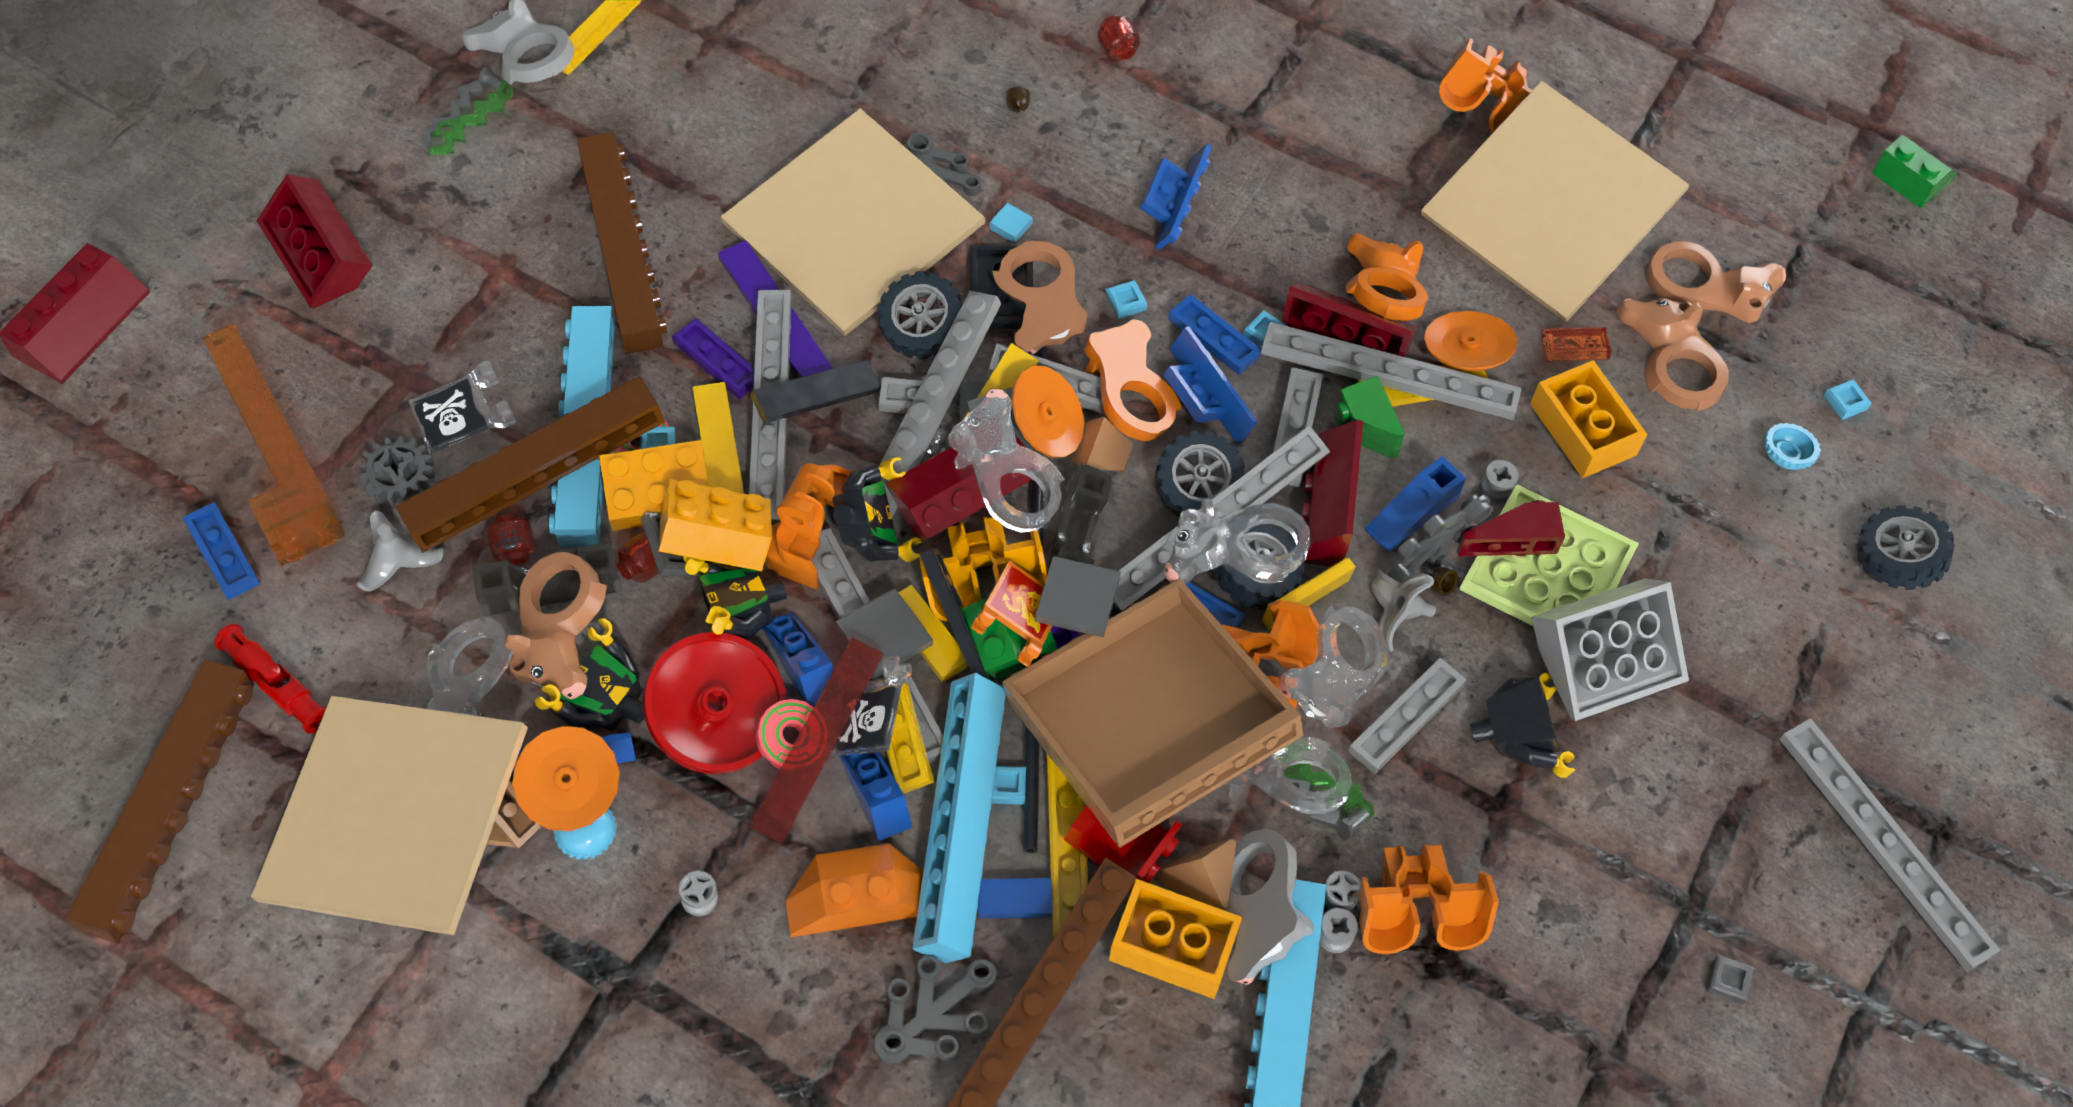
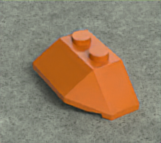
M889 843L816 855L785 900L790 938L917 917L924 871Z

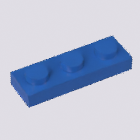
M1192 294L1187 296L1169 312L1168 320L1182 331L1185 327H1190L1205 349L1238 375L1243 373L1261 356L1262 349Z
M215 502L182 517L227 600L260 585Z

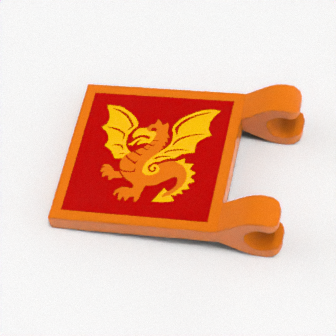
M1009 560L982 609L971 624V628L982 635L996 618L1027 640L1017 660L1029 667L1033 659L1040 655L1042 646L1052 628V625L1035 622L1044 584Z

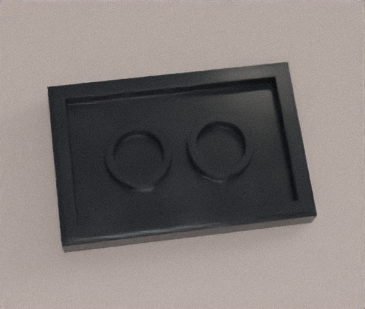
M970 245V291L997 296L1001 302L989 329H1020L1022 326L1026 304L1009 297L995 282L992 272L999 271L1002 259L1011 249L1018 246ZM1033 261L1020 265L1012 273V277L1019 284L1033 287Z

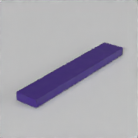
M746 240L718 252L720 262L757 315L758 290L780 289ZM791 307L789 357L791 368L798 378L834 369Z

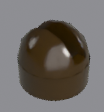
M1024 87L1008 89L1006 91L1008 108L1015 113H1019L1020 109L1025 111L1030 103V91Z
M1436 567L1433 569V573H1429V576L1434 579V584L1430 587L1434 592L1447 596L1454 591L1458 582V575L1455 571L1447 567Z

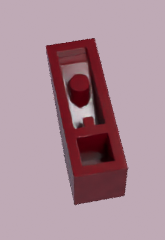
M1536 500L1524 503L1464 533L1457 548V556L1558 554L1565 539L1559 502Z

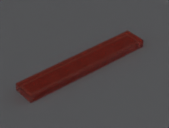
M853 637L851 638L750 824V829L781 845L783 844L884 653Z

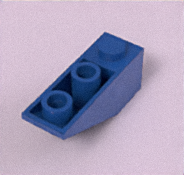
M1441 456L1420 472L1365 528V531L1387 552H1390L1421 528L1431 517L1438 515L1459 498L1466 477L1445 457Z
M793 612L774 618L769 625L762 628L796 691L805 702L816 707L842 694L831 660Z
M837 748V754L863 813L878 841L912 828L905 796L878 750L862 749L861 751L854 752L848 749V753H842L841 750L838 753Z

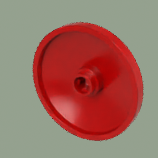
M714 632L695 634L678 641L660 656L645 684L643 712L647 728L655 743L673 761L685 768L700 773L726 774L744 769L763 757L758 750L755 738L757 723L769 707L778 701L787 700V695L779 670L769 656L759 647L736 635L728 633L718 635Z

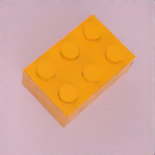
M1594 360L1539 382L1530 403L1582 479L1637 456L1647 436L1645 430Z
M701 440L599 455L608 518L612 531L643 527L641 518L646 512L660 513L669 479L678 481L688 480L697 485L709 487Z
M669 479L660 511L659 552L762 571L772 539L771 499L763 498L757 494L747 495L732 492L723 487L712 488L697 485L688 480L678 481Z
M1136 879L1111 946L1109 961L1215 1000L1243 917Z

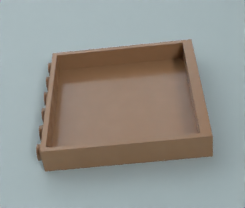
M1181 579L1170 585L1163 586L1156 593L1140 602L1132 604L1127 610L1109 619L1104 637L1086 633L1078 636L1053 653L1044 655L1039 661L1022 671L1015 672L1002 682L1010 706L1119 848L1303 736L1299 712Z

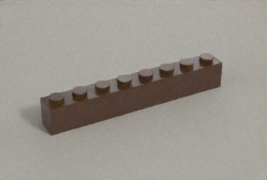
M614 132L577 138L625 354L664 347L661 334L667 333L664 315H657L656 308L661 307L657 288L651 289L650 283L655 282L652 264H645L644 258H649L646 239L639 240L638 234L643 233L640 214L633 215L632 211L638 209L634 190H627V186L632 185L629 168H622L621 165L622 162H626L623 143L616 144Z
M638 376L631 381L624 382L618 388L605 395L594 398L577 410L564 414L558 420L531 432L528 436L501 448L489 457L471 464L459 473L439 481L429 489L409 497L406 501L395 507L411 537L421 552L424 553L599 458V455H605L665 423V419L658 403L641 376Z
M204 659L65 917L78 932L119 944L124 933L129 932L132 928L135 912L141 900L149 895L153 885L152 879L159 866H162L167 861L170 854V845L174 837L184 828L187 821V813L193 801L201 796L204 780L208 772L217 765L220 759L221 748L226 738L230 737L235 731L237 717L241 709L252 698L254 686L244 670Z
M1105 857L947 1107L996 1106L1130 892L1137 878L1136 876Z

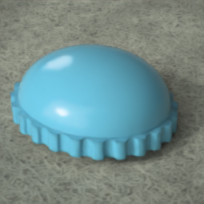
M1779 423L1770 428L1764 436L1763 443H1765L1764 448L1768 457L1782 468L1790 470L1804 469L1814 464L1820 456L1821 449L1819 448L1820 444L1817 442V438L1801 426Z
M608 810L590 826L570 832L554 830L557 847L562 849L563 854H568L570 858L575 857L577 860L580 858L584 860L590 857L595 858L596 855H601L604 850H608L609 845L613 843V838L616 836L615 830L617 829L616 818L613 816L612 810Z

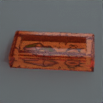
M1606 327L1544 329L1542 334L1547 362L1610 359L1612 355Z

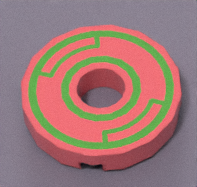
M788 699L778 701L764 712L757 723L755 738L758 750L763 757H766L771 762V765L781 770L797 771L807 768L820 758L826 748L828 732L825 720L816 708L805 701ZM788 726L796 728L800 733L799 743L790 744L786 742L783 738V729Z

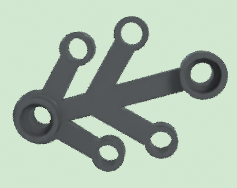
M914 133L908 138L905 148L944 182L962 186L964 193L969 196H975L981 192L980 177L962 174L969 169V157L966 154L953 153L935 147L930 136L925 133ZM933 159L951 164L952 170L937 166Z
M1473 495L1461 505V511L1444 520L1440 515L1431 517L1423 526L1424 530L1429 534V538L1419 543L1415 538H1411L1405 541L1398 549L1406 561L1414 559L1407 566L1403 563L1396 565L1389 571L1387 576L1401 583L1408 576L1415 575L1414 571L1424 561L1427 560L1432 566L1440 563L1447 556V550L1452 540L1460 543L1464 533L1470 531L1473 526L1478 525L1491 514L1493 508L1490 506V499L1487 495L1479 497Z
M923 956L917 964L920 983L916 1017L904 1026V1003L910 998V985L901 978L894 979L888 985V997L891 1001L888 1026L881 1029L875 1037L874 1048L877 1056L888 1064L901 1063L910 1054L935 1056L943 1061L955 1059L959 1052V1044L955 1037L944 1035L937 1041L916 1039L915 1037L925 1029L968 1033L976 1038L983 1036L988 1029V1019L984 1013L974 1011L968 1016L944 1014L971 992L984 993L991 990L996 982L995 966L985 959L973 961L967 968L966 977L933 1002L935 979L940 973V964L934 956ZM929 963L936 968L932 973H925L921 969L923 965ZM979 968H984L989 974L984 978H979L974 972ZM896 987H903L906 993L898 997L892 991ZM978 1019L983 1022L984 1026L981 1029L975 1030L969 1024L972 1020ZM891 1038H896L901 1042L900 1046L895 1049L889 1048L886 1043ZM944 1043H950L954 1046V1050L946 1054L940 1050V1047Z

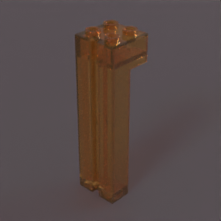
M235 324L202 337L220 376L279 485L247 501L280 566L289 562H296L305 555L319 548L331 546L337 540L345 537L327 495Z

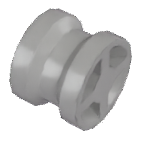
M1505 460L1491 462L1487 466L1481 481L1482 493L1493 501L1507 500L1518 481V470L1512 463Z
M1336 871L1328 877L1325 883L1324 907L1327 911L1334 908H1344L1352 912L1358 903L1360 880L1349 871ZM1337 892V894L1341 896V899L1337 897L1334 893Z
M693 871L685 875L680 881L679 895L686 912L694 916H704L714 910L718 902V893L715 881L711 875L703 871Z
M1334 908L1325 913L1322 919L1320 945L1331 953H1341L1350 948L1358 932L1356 917L1344 908Z

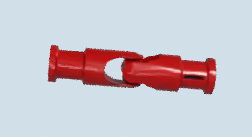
M229 624L222 628L214 639L215 648L219 651H225L233 658V664L238 669L244 670L248 678L257 683L258 687L283 712L289 716L293 715L300 721L302 729L307 734L316 733L327 706H320L312 698L311 691L282 665L276 664L264 647L258 642L247 638L239 624ZM286 680L288 684L283 686V683Z

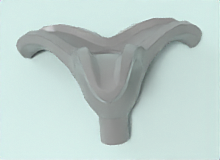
M374 510L370 515L374 549L366 571L356 586L363 591L370 592L387 582L400 567H427L440 562L443 558L444 549L433 547L422 553L414 540L403 536L393 527L382 512Z
M1378 570L1377 576L1372 579V592L1384 607V613L1381 616L1377 630L1380 646L1385 651L1392 652L1394 650L1393 636L1403 621L1414 619L1421 615L1427 617L1434 616L1436 606L1425 602L1419 595L1420 592L1434 584V579L1428 574L1411 575L1400 583L1387 576L1383 571Z

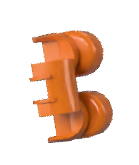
M1469 38L1457 51L1452 63L1446 69L1440 83L1439 95L1442 102L1448 108L1463 112L1475 109L1489 93L1496 97L1498 100L1494 104L1489 117V129L1493 134L1533 90L1527 87V70L1520 66L1521 62L1519 60L1507 71L1498 65L1503 57L1504 51L1502 49L1497 51L1488 45L1481 55H1478L1471 50L1473 39Z
M806 463L801 466L777 509L781 522L772 525V539L764 562L769 570L805 586L818 589V571L813 565L812 560L821 546L820 534L825 520L824 508L826 504L833 506V497L842 493V485L846 477L853 471L831 464L820 466Z
M1284 600L1267 604L1273 616V627L1270 633H1254L1222 625L1258 667L1262 659L1276 660L1285 669L1306 674L1313 667L1319 652L1321 629L1310 606ZM1267 676L1278 689L1280 678ZM1285 679L1286 686L1291 693L1290 698H1285L1296 709L1298 702L1297 689L1291 680Z
M1422 845L1420 855L1406 856L1404 846L1384 848L1381 861L1383 887L1370 888L1368 878L1362 877L1358 891V900L1361 908L1359 925L1363 944L1369 951L1377 954L1398 953L1415 943L1421 924L1413 898H1430L1434 905L1432 923L1436 939L1446 949L1461 951L1474 948L1486 941L1492 932L1499 904L1492 876L1481 871L1477 883L1454 884L1451 875L1448 873L1441 845Z

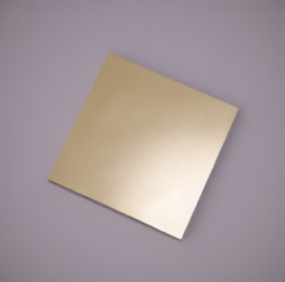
M1541 81L1421 210V215L1563 321L1567 322L1688 190L1689 184Z
M861 108L720 216L722 223L742 242L746 240L756 255L844 336L877 311L878 305L881 306L882 303L880 300L882 294L888 292V286L893 281L897 283L901 280V276L905 274L911 276L915 275V272L927 271L985 224V217Z
M331 696L251 898L261 903L454 935L528 727L523 722Z

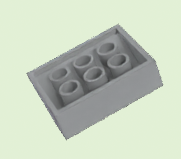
M1645 578L1532 616L1538 650L1573 721L1689 681L1671 582Z

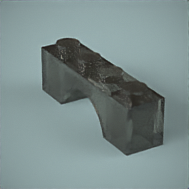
M1082 463L1067 480L1047 574L1053 556L1094 565L1095 560L1089 557L1091 538L1098 518L1107 503L1113 474Z
M612 542L577 548L574 555L584 559L597 572L599 583L607 585L606 594L622 592L618 564ZM508 560L472 566L475 594L483 616L520 610V587L530 570L529 568L516 566ZM564 570L548 580L541 591L540 606L574 600L579 593L581 584L578 571Z

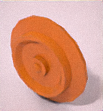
M1474 311L1451 312L1438 317L1426 328L1424 343L1428 352L1439 362L1457 370L1469 372L1484 371L1507 362L1515 354L1518 342L1513 328L1502 319L1487 313Z
M1031 366L1021 372L1013 384L1011 403L1015 422L1023 437L1036 451L1050 458H1064L1076 451L1083 438L1084 417L1081 403L1073 387L1060 373L1047 366Z
M561 726L542 732L524 747L515 763L512 786L517 804L531 821L548 830L570 832L590 826L608 811L618 793L620 771L615 753L600 736L584 728Z

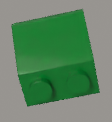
M1901 135L1884 150L1872 172L1873 175L1920 209L1958 174L1904 135Z
M1375 376L1341 389L1339 402L1336 403L1337 414L1334 415L1336 426L1338 427L1355 420L1363 421L1362 447L1390 458L1399 456L1405 433L1379 377Z
M987 598L962 609L985 672L998 680L1027 667L1017 660L1027 640L996 618L982 635L973 630L971 624L986 602ZM1050 630L1042 646L1040 655L1033 659L1030 665L1039 661L1044 655L1058 650L1052 630Z

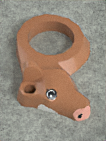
M1043 241L1023 242L1022 245L1011 249L1002 259L999 271L992 272L995 282L1009 297L1026 304L1022 326L1014 337L1016 346L1026 353L1033 355L1044 346L1061 345L1071 336L1084 333L1088 315L1078 303L1075 295V268L1069 254L1063 248ZM1031 261L1049 263L1060 273L1054 282L1038 288L1026 287L1019 284L1012 277V273L1017 267Z
M1675 241L1660 247L1648 262L1645 271L1648 285L1659 298H1667L1675 302L1689 301L1692 304L1700 303L1703 310L1729 313L1747 323L1758 321L1761 312L1776 290L1784 284L1786 277L1785 269L1776 263H1767L1761 267L1743 266L1724 272L1711 252L1700 245L1687 241ZM1672 258L1691 260L1698 264L1705 272L1707 283L1697 288L1679 286L1670 281L1665 275L1662 264Z
M1630 298L1625 299L1617 308L1619 320L1634 328L1653 347V351L1644 369V379L1649 392L1657 391L1666 401L1680 408L1700 411L1716 404L1727 387L1729 371L1721 356L1698 332L1697 325L1703 312L1700 303L1692 304L1689 301L1675 302L1667 298L1649 302H1640ZM1676 359L1694 360L1708 370L1712 378V386L1701 391L1685 390L1677 386L1669 378L1666 366L1669 362Z
M556 552L543 557L531 567L520 587L519 605L523 636L508 635L505 636L504 645L513 653L508 664L510 673L518 681L530 682L540 687L554 685L558 688L560 694L564 695L567 699L579 697L584 693L587 686V675L581 670L579 665L575 637L598 614L605 600L607 585L599 583L597 572L581 557L568 552ZM564 570L578 571L581 584L579 593L574 601L565 610L555 614H544L541 611L539 600L541 591L547 581L555 574Z

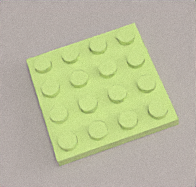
M1516 484L1500 515L1524 503L1536 500L1553 501ZM1559 505L1565 539L1558 554L1477 556L1459 590L1534 627L1532 620L1534 615L1617 588L1639 543Z

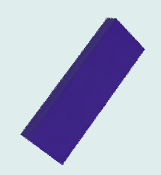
M697 318L672 336L673 343L719 383L725 382L726 389L737 399H741L754 388L755 368Z

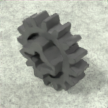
M399 436L397 442L394 443L391 442L389 437L385 438L384 446L376 443L372 444L374 452H364L363 457L366 463L358 465L361 472L359 479L369 497L375 495L377 502L380 504L388 498L391 506H395L397 499H402L404 502L409 496L419 494L421 488L429 489L431 485L428 479L435 478L433 470L435 465L426 446H418L414 438L405 443L403 436ZM396 466H398V468H399V469H398V473H399L398 475L395 474V473H396V470H395V467H396Z

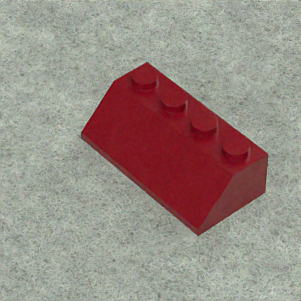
M286 174L256 221L309 307L316 308L357 289L373 265L319 180Z
M87 243L0 331V338L12 357L63 384L150 292L146 286L112 255Z
M1300 282L1290 286L1282 317V323L1288 327L1402 357L1407 356L1417 326L1407 321L1384 318V316L1374 313L1362 305L1348 301L1344 297H1337L1314 286H1308Z
M999 420L912 468L904 476L887 482L885 485L913 535L925 541L1035 479L1041 473L1026 446Z
M1355 420L1318 434V437L1330 452L1312 466V473H1306L1304 492L1309 493V501H1303L1301 510V521H1306V529H1300L1297 549L1303 550L1302 563L1332 567L1346 557L1353 535L1363 421Z

